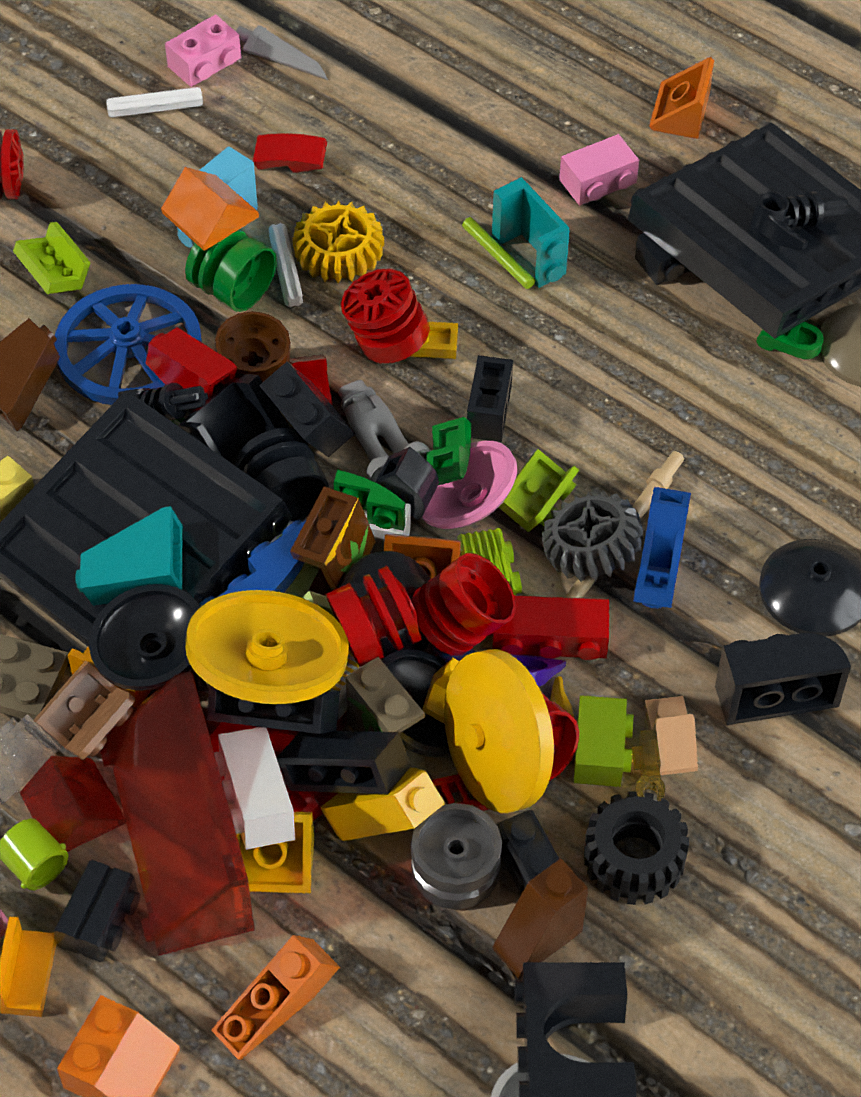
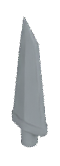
M258 25L254 31H250L242 26L236 29L240 40L246 42L243 47L244 52L328 80L318 62L275 36L266 28Z

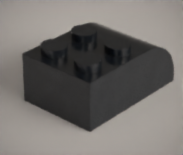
M815 633L775 634L767 639L755 641L737 640L729 645H723L715 688L726 725L837 708L841 703L851 665L846 653L836 642Z

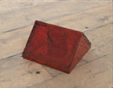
M50 756L20 791V796L31 817L36 819L59 844L64 843L67 852L127 823L92 758L82 760L79 757Z

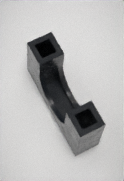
M523 962L522 980L514 981L515 1006H523V1012H516V1039H524L525 1045L517 1046L518 1073H526V1081H519V1097H637L634 1062L575 1061L558 1053L547 1041L555 1031L571 1024L625 1023L628 996L625 962Z

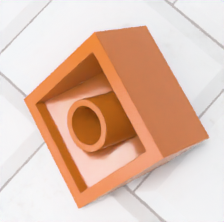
M100 995L57 1067V1071L63 1088L81 1097H154L180 1051V1046L139 1012Z

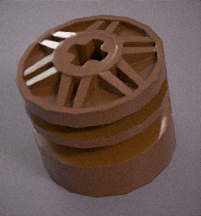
M256 311L238 313L226 319L218 328L215 338V351L237 366L235 376L238 373L259 375L262 382H264L284 363L289 362L291 342L288 330L280 320L269 314Z

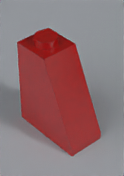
M178 327L166 334L159 333L148 345L145 364L165 385L178 383L183 388L202 386L204 392L208 393V399L233 379L237 371V366L232 361ZM190 409L189 411L193 413L196 409Z

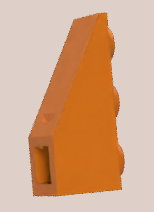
M292 935L211 1031L238 1060H241L309 1003L338 971L340 966L313 939Z

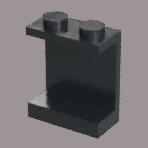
M239 373L210 397L204 407L196 409L178 425L233 465H235L238 452L248 441L261 433L276 428H290L280 410L259 386L263 383L259 375Z

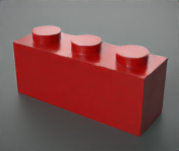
M515 596L516 611L514 618L493 633L492 649L502 650L512 655H533L547 659L557 657H579L583 660L607 659L609 645V599Z

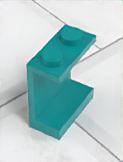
M522 177L494 190L492 237L502 245L522 235L537 251L535 285L540 288L550 282L558 281L566 274L570 232L568 225Z

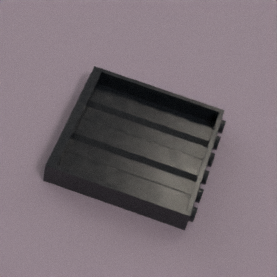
M772 122L760 129H754L750 134L738 140L731 141L727 146L715 152L708 153L704 158L692 164L685 165L682 169L669 176H663L659 181L646 188H640L631 198V208L628 215V220L774 339L861 288V190ZM766 191L778 192L785 197H795L796 195H805L807 192L815 191L819 193L821 198L845 196L848 199V213L824 217L819 226L811 227L806 224L805 226L791 228L808 241L807 247L802 251L790 249L768 238L760 237L750 228L758 197Z
M126 390L0 522V579L89 647V636L93 623L107 604L93 606L84 593L79 592L75 575L76 570L80 569L81 553L161 508L171 506L182 523V590L189 593L200 603L210 596L216 598L227 591L228 585L247 569L248 558L251 557V552L261 543L271 542L276 536L282 534L293 517L282 498ZM160 648L152 650L151 653L156 652Z

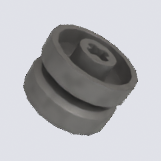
M451 803L440 807L414 828L411 842V872L414 884L423 897L439 907L455 910L474 907L488 898L498 884L502 840L498 826L487 813L473 805Z

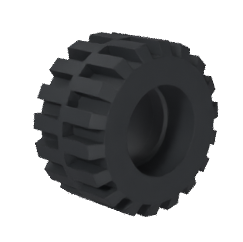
M628 791L626 798H622L620 794L611 796L610 804L603 801L598 806L597 814L593 813L589 819L584 848V866H588L587 875L591 881L597 879L596 888L601 893L609 890L611 892L610 898L617 902L620 897L627 898V904L636 905L637 899H643L644 904L653 903L654 895H657L660 899L667 896L669 888L675 889L679 883L680 875H683L689 848L686 822H680L681 813L677 808L670 811L668 809L670 802L664 798H661L659 802L653 800L654 794L645 792V797L637 796V791ZM637 837L651 843L656 848L657 853L644 859L631 858L621 853L614 844L624 838Z

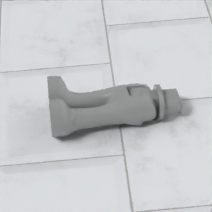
M357 380L339 389L338 394L342 399L341 408L346 414L350 428L355 433L370 461L367 468V478L369 480L376 481L389 457L377 436H382L386 440L393 454L411 447L427 460L426 452L430 451L429 447L419 441L410 444L406 441L393 414L382 399L376 395L372 387H367L363 380Z

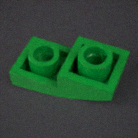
M337 470L334 479V490L359 498L363 510H367L369 524H374L383 529L393 528L404 531L405 502L376 482L349 472Z

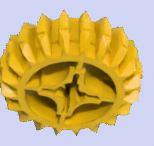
M339 200L336 205L331 206L325 202L321 209L312 206L310 214L303 213L301 221L296 222L294 236L292 237L294 255L296 260L300 262L302 270H309L312 278L321 275L324 283L329 278H335L338 284L342 278H348L352 282L355 275L362 276L366 274L367 270H374L377 262L381 261L384 247L382 226L375 218L374 213H367L365 206L356 209L353 202H350L347 206L342 205Z

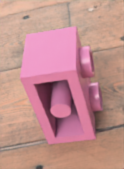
M216 14L165 43L168 67L190 87L208 79L211 75L241 59L239 34Z
M617 134L561 156L559 180L580 206L637 183L639 159L622 137Z

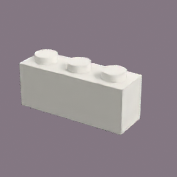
M257 727L218 735L219 752L213 753V763L217 777L224 776L225 779L221 781L225 805H233V809L230 810L233 833H241L246 850L295 840L294 810L267 728Z

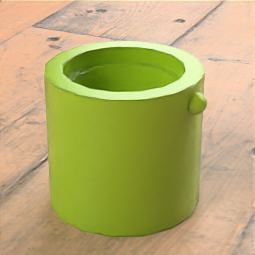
M33 818L17 823L0 840V860L22 882V889L27 888L28 890L35 891L51 883L66 866L69 855L65 850L66 845L64 843L59 844Z

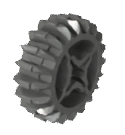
M604 490L598 496H593L590 491L583 498H578L575 495L573 502H562L561 510L551 511L552 519L544 522L545 531L542 532V542L545 555L556 571L563 572L567 579L576 575L580 582H582L587 576H591L596 582L598 576L606 574L611 578L613 570L619 569L624 571L625 562L635 561V552L641 550L643 528L639 514L629 503L628 499L622 500L617 493L610 497Z

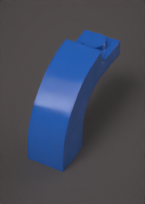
M654 487L633 602H639L646 607L655 609L672 607L691 493Z

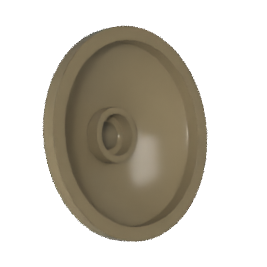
M861 303L838 309L824 321L820 329L824 336L820 357L834 375L850 384L861 387Z

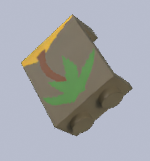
M379 657L345 676L347 725L352 731L400 733L425 718V713ZM405 748L412 768L424 761L423 755Z

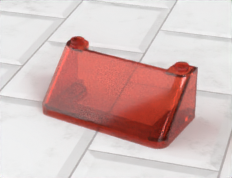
M191 671L177 674L135 708L122 725H115L106 734L107 742L100 750L104 767L112 765L147 906L149 917L141 918L146 943L155 941L158 956L255 931L247 873L193 674Z

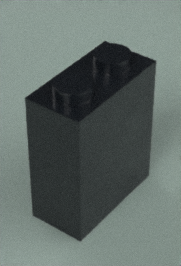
M288 361L259 385L300 436L327 457H330L355 435L353 430L315 384Z

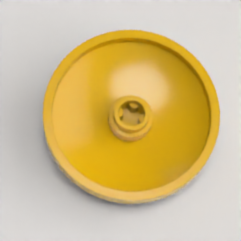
M267 590L233 592L207 602L192 616L186 635V655L194 671L206 683L230 696L263 704L296 703L315 698L327 692L343 676L349 652L348 638L340 623L329 612L301 597Z
M489 649L465 656L452 671L444 702L445 731L454 765L469 792L488 809L498 813H511L529 808L545 792L553 767V732L543 695L530 672L511 654L502 650Z

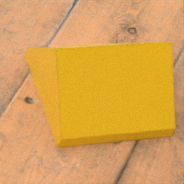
M229 812V891L311 893L314 852L312 812H294L295 840L247 850L245 849L241 833H233Z

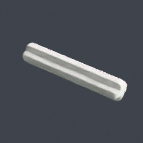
M193 87L108 98L106 104L108 115L113 118L200 107L203 104L201 89Z
M283 223L278 225L272 224L268 229L272 249L277 257L276 268L285 305L290 308L300 306L303 303V294L287 227Z

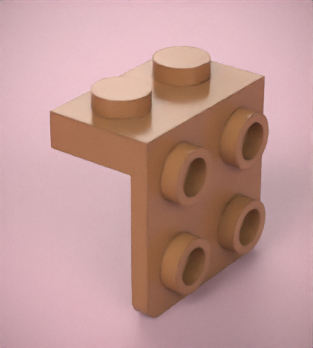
M84 661L33 721L67 751L83 760L88 755L90 757L95 756L106 744L107 738L105 736L114 725H122L130 717L134 710L131 705L136 698L130 693L117 688L106 680L89 662Z

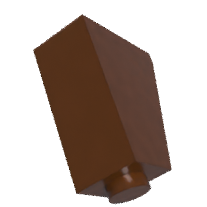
M30 318L0 341V416L16 431L23 427L60 358L54 346V343L57 342L54 334L45 325L39 328Z
M561 858L527 883L493 944V950L518 979L523 977V962H543L583 931L588 887Z

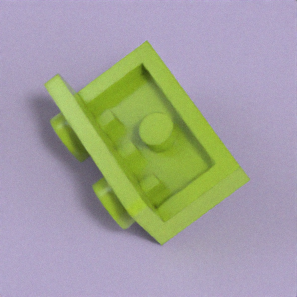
M58 222L49 223L46 236L43 238L16 241L13 249L14 254L47 294L82 290L89 271L90 261Z
M537 449L516 475L509 495L499 508L527 532L531 531L539 523L545 526L544 522L552 519L551 511L558 510L554 507L557 500L564 501L577 484L572 480L579 472V469L572 466L565 472Z

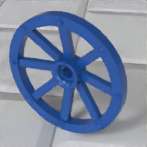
M140 284L107 287L82 298L61 319L55 333L57 342L54 343L60 355L57 367L67 384L76 392L93 401L112 405L118 399V392L141 388L153 389L165 385L145 364L147 352L144 348L155 337V335L149 334L150 332L183 323L188 334L202 342L200 325L191 308L179 297L166 290ZM134 301L127 317L118 318L106 307L114 303ZM146 303L158 305L172 312L147 321L138 322ZM93 312L111 327L75 330L78 324ZM105 341L74 366L70 362L68 357L69 342ZM110 353L116 354L109 387L94 383L82 376ZM136 357L153 383L135 388H121L127 358Z

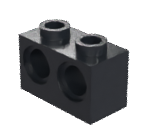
M478 355L467 408V420L471 422V438L502 442L512 390V359Z

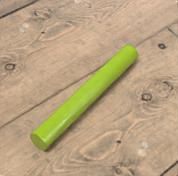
M472 217L464 220L462 227L525 289H529L535 284V278Z

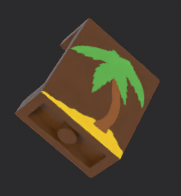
M323 487L290 550L293 559L320 568L309 591L326 596L327 593L338 588L345 571L356 560L371 553L376 540L359 498Z

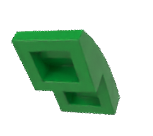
M465 417L432 426L433 450L426 452L427 461L438 475V486L464 479L471 448V422Z

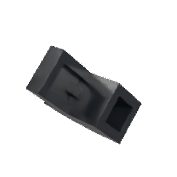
M408 447L388 457L375 482L387 488L405 503L411 504V516L418 520L424 515L438 487L439 478L432 465L414 449Z

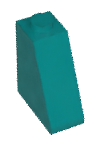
M171 506L161 508L81 553L80 569L76 570L75 575L79 592H83L91 604L95 606L108 604L125 591L143 585L164 584L182 589V523Z

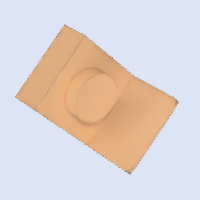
M684 696L645 700L644 711L658 775L697 771L695 719L693 714H687Z

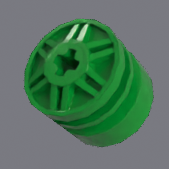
M239 229L205 251L194 243L187 257L185 266L186 279L191 285L201 288L207 295H214L220 303L233 311L244 312L253 307L269 288L275 274L277 257L272 248L255 238H249L244 231Z

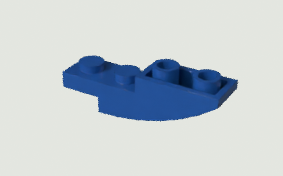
M297 520L284 529L283 535L272 543L266 541L258 545L251 552V557L248 558L251 575L247 576L244 574L237 577L228 585V590L218 597L247 590H267L284 593L305 563L293 559L290 550L306 520L303 522ZM210 596L199 603L200 607L215 599V597Z

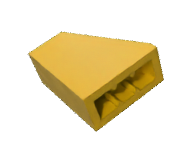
M410 767L389 794L338 793L320 808L338 838L346 841L414 829L445 803L427 772Z

